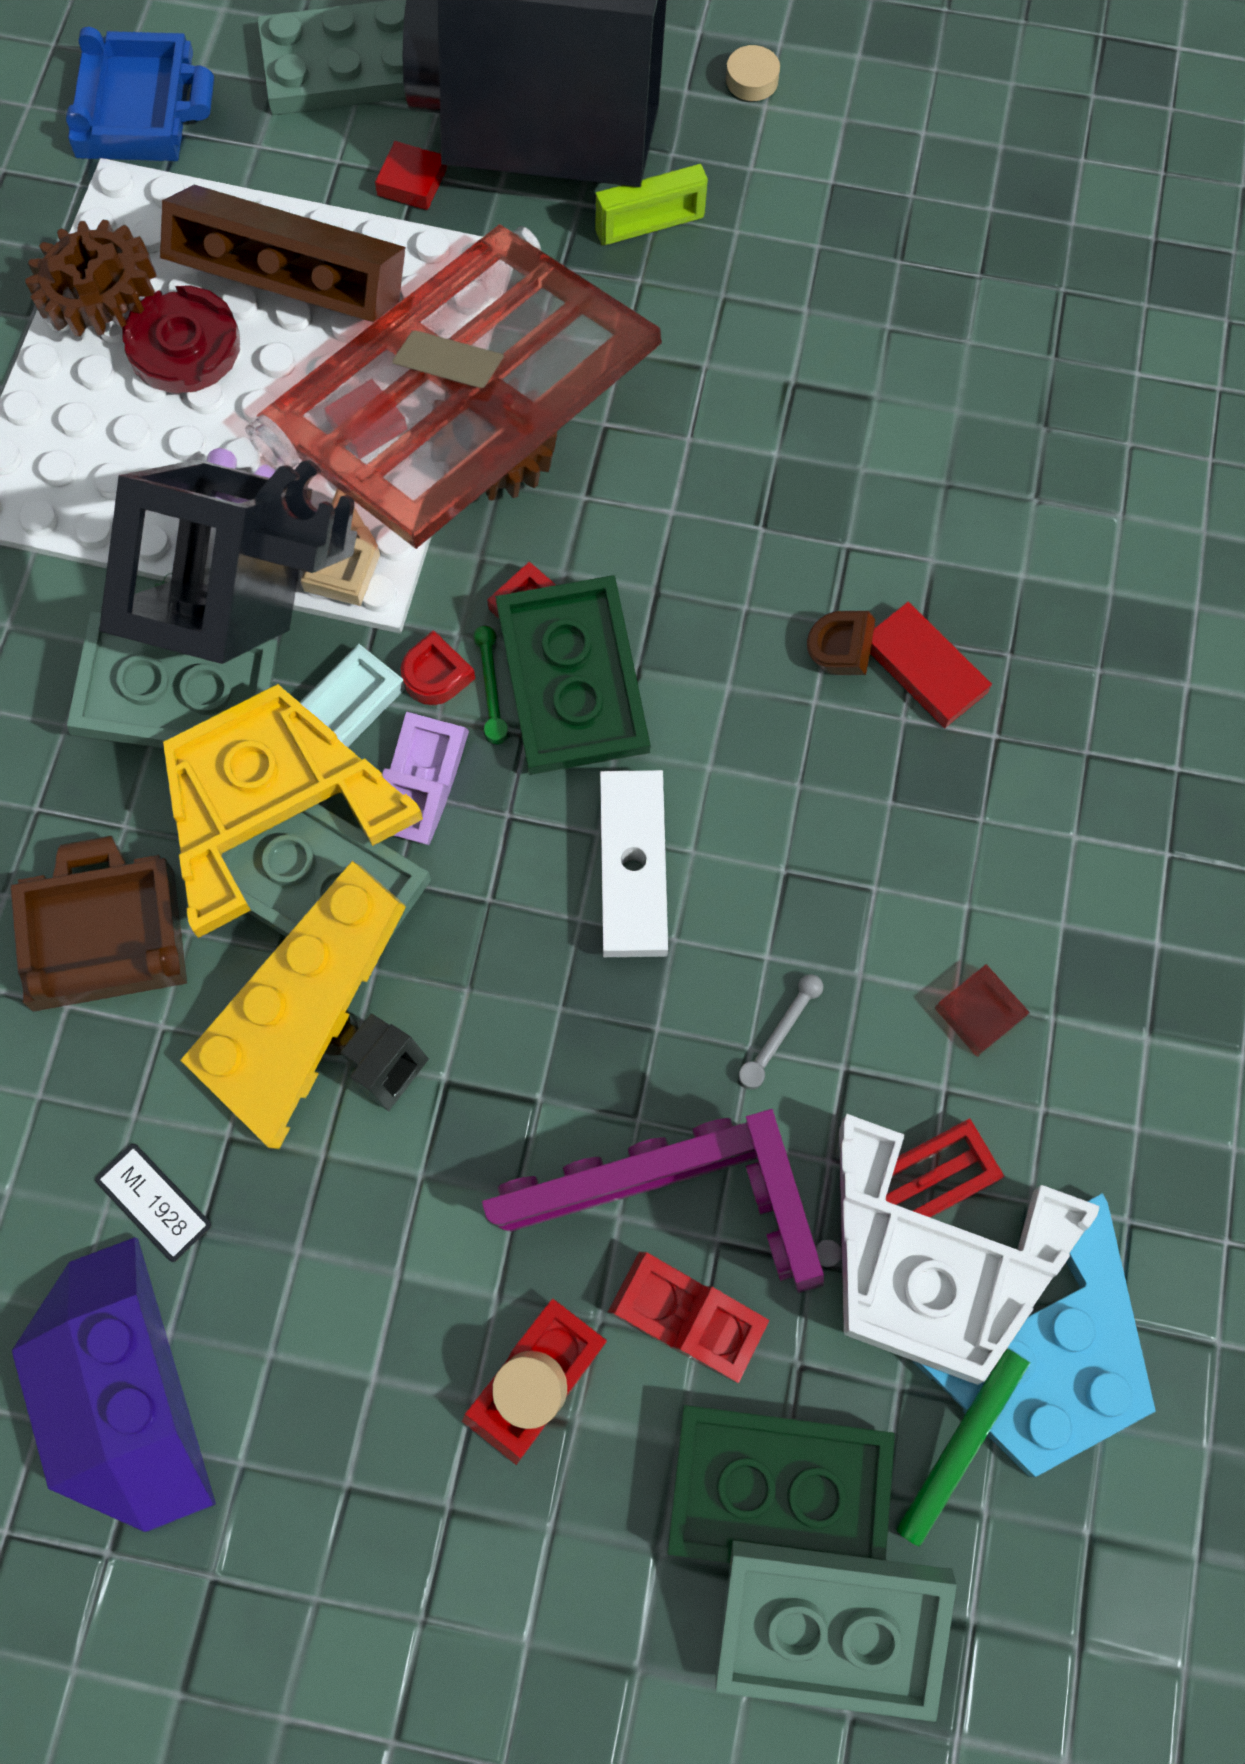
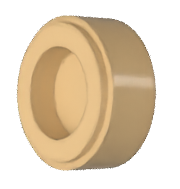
M758 45L740 47L730 55L727 62V87L736 97L746 101L766 99L777 89L780 62L777 56L765 47Z
M525 1351L513 1356L501 1367L493 1382V1399L499 1413L512 1425L525 1429L538 1428L547 1424L562 1408L567 1396V1380L562 1368L552 1357L538 1351Z

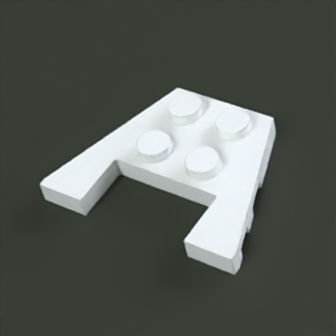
M846 1114L839 1129L844 1335L976 1385L984 1382L1033 1311L1032 1307L1047 1285L1059 1273L1070 1257L1069 1253L1097 1217L1100 1206L1040 1185L1033 1191L1018 1249L1008 1247L887 1202L885 1198L904 1134Z

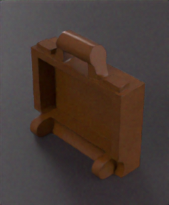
M112 835L61 844L57 850L52 878L47 879L44 875L18 879V884L11 885L17 966L23 987V1004L33 1012L187 984L175 874L167 860L161 858L160 855L134 859L133 864H126ZM109 862L110 868L72 874V868Z

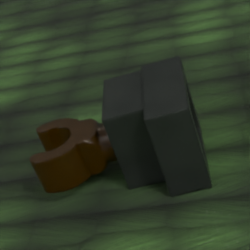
M372 1013L360 1028H358L357 1022L353 1017L349 1015L338 1038L332 1037L324 1052L331 1056L342 1054L355 1068L350 1078L371 1100L387 1111H390L429 1060L411 1036L393 1024L389 1025Z

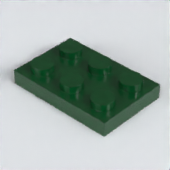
M615 575L495 596L529 775L650 753L651 744Z
M684 1405L667 1555L730 1563L733 1541L886 1560L895 1433Z

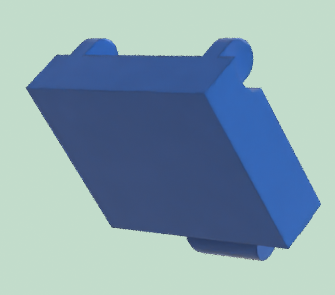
M83 27L80 30L78 40L82 53L74 103L68 107L66 122L69 127L68 139L75 157L83 159L178 161L183 122L190 120L202 121L209 117L215 80L213 73L206 67L191 65L193 49L191 42L186 40L185 33L107 31L106 36L102 37L97 29ZM188 85H191L190 99L186 101Z

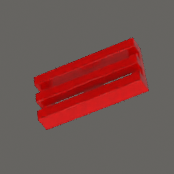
M969 1118L898 1156L892 1177L962 1139L966 1140L970 1150L888 1193L885 1199L889 1203L898 1205L978 1162L984 1171L983 1173L913 1210L916 1213L932 1218L995 1184L1005 1176Z

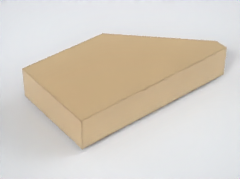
M337 488L331 503L334 508L337 506L341 496H350L346 489ZM354 507L350 530L357 531L353 556L314 573L304 571L301 584L305 592L361 606L380 553L375 539Z

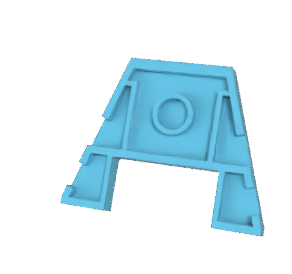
M1103 1193L1087 1201L1100 1206L1098 1215L1069 1253L1070 1257L1066 1261L1079 1285V1289L1029 1315L1008 1346V1348L1029 1360L1031 1364L987 1436L1028 1477L1041 1475L1156 1412L1111 1214ZM912 1361L930 1380L934 1379L964 1409L963 1412L966 1414L984 1382L976 1385Z

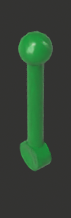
M483 625L474 631L473 640L481 652L489 719L484 725V735L489 743L498 745L506 741L508 726L500 717L492 646L496 642L497 635L490 626Z

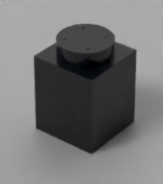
M406 0L402 60L404 90L408 107L411 111L440 114L441 164L641 187L659 109L667 0Z

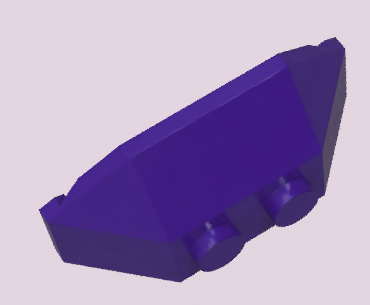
M134 1237L70 1261L12 1349L48 1489L144 1532H149L216 1505L139 1239Z

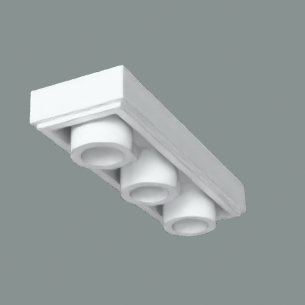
M663 770L600 771L603 957H666L668 955ZM629 860H636L641 862L644 867L637 871H630L623 864Z

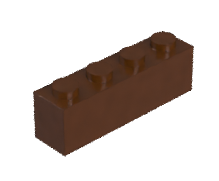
M195 184L162 200L161 259L373 323L399 303L406 249L404 246Z

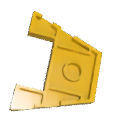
M279 684L163 742L173 817L177 822L181 851V854H179L181 874L185 881L188 908L186 909L188 923L198 938L251 911L222 858L224 852L337 793L343 794L372 846L423 820L421 810L413 799L406 793L404 795L383 778L382 773L365 758L362 760L337 738L336 733Z

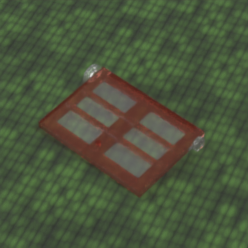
M499 224L257 414V418L249 423L245 430L255 450L271 468L277 470L280 466L284 465L294 468L299 464V458L302 461H313L321 469V476L344 494L350 496L362 508L417 549L662 344L661 331L658 326L542 252L537 238L528 228L519 226L511 232ZM415 330L504 355L503 360L484 388H477L392 363L393 358L410 333Z

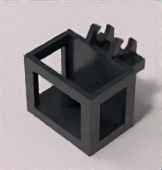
M198 459L119 475L99 631L224 664L290 630L299 570L314 573L353 556L357 531L350 530L355 506L354 500L350 496L344 495L340 497L335 508L331 503L325 501L320 503L318 509H316L310 503L312 489L308 488V484L314 476L321 473V469L311 460L300 462L295 469L289 465L280 466L270 478ZM216 492H220L235 497L247 499L249 501L242 503H234L215 497ZM148 510L179 518L171 581L135 594L145 511ZM211 527L216 528L209 583L206 585L203 584L210 532Z

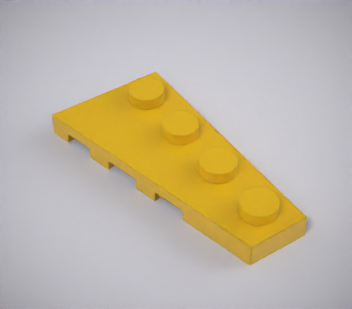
M354 861L339 875L180 1060L268 1148L280 1149L290 1130V1127L286 1125L300 1098H306L319 1074L315 1070L332 1037L338 1038L350 1015L346 1011L361 982L368 981L406 908L398 898Z

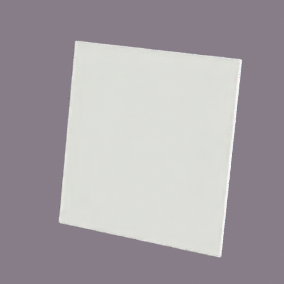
M100 158L69 234L77 232L80 221H85L90 230H96L103 219L109 221L113 231L122 225L128 226L133 238L141 237L150 255L157 277L150 280L155 292L161 290L162 295L169 292H177L175 286L185 285L212 291L228 304L240 331V352L233 368L216 384L197 392L173 394L152 388L136 376L125 354L122 328L116 325L114 321L106 323L103 335H97L93 326H87L79 337L74 336L69 325L60 331L54 329L49 318L43 319L37 309L0 397V545L107 569L119 475L196 459L206 461L209 452L217 448L229 450L235 455L237 470L253 474L264 464H267L274 470L284 465H289L295 469L300 462L311 460L321 469V473L314 476L308 484V488L312 489V505L318 509L319 504L322 502L332 503L337 488L346 489L354 500V507L363 523L368 527L375 539L380 557L361 606L305 592L301 584L304 571L299 570L293 610L401 634L448 483L445 481L446 465L434 466L432 462L433 446L429 445V427L433 423L434 407L436 404L446 405L447 390L450 388L459 391L462 395L465 394L467 384L395 365L392 363V360L410 333L415 330L490 350L521 253L520 244ZM195 184L404 246L406 249L399 303L373 323L161 259L162 200ZM129 310L125 314H123L125 320L127 319L130 313ZM374 383L406 420L409 433L360 463L328 425L325 412ZM148 510L145 511L138 576L163 581L165 578V582L171 581L172 574L169 573H172L179 518ZM211 527L203 580V584L206 585L209 583L216 528Z

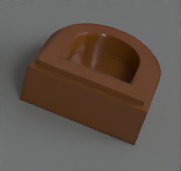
M835 611L824 615L813 625L809 632L807 650L810 657L823 671L832 675H866L876 619L869 611Z

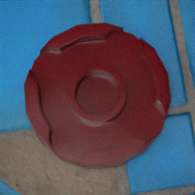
M191 285L175 286L177 292H169L162 295L161 290L154 292L153 296L144 297L140 301L144 308L141 314L130 311L126 319V325L122 327L125 354L136 376L152 388L173 394L197 392L216 384L233 368L240 352V331L228 304L212 291Z

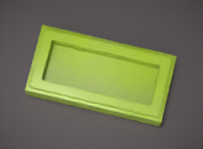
M697 164L643 179L641 187L621 185L596 192L595 230L601 245L612 244L703 218L705 215L708 178L702 165Z

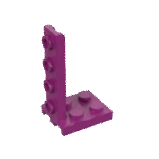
M773 1109L745 1116L747 1122L733 1126L731 1118H721L703 1123L692 1129L694 1138L668 1145L665 1137L645 1140L627 1149L628 1158L603 1165L601 1157L578 1160L562 1168L564 1177L541 1184L538 1183L536 1176L514 1179L497 1187L499 1196L482 1201L486 1218L504 1231L512 1232L757 1159V1163L747 1165L746 1169L760 1215L773 1211L778 1231L768 1233L766 1236L780 1281L793 1278L798 1293L824 1286L823 1270Z

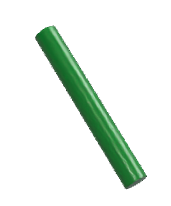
M1007 1348L990 1372L896 1528V1531L912 1544L919 1547L922 1545L1031 1364L1029 1360L1012 1349Z

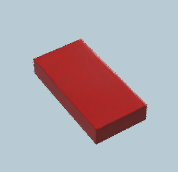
M909 601L874 628L870 654L944 729L988 694L992 683Z

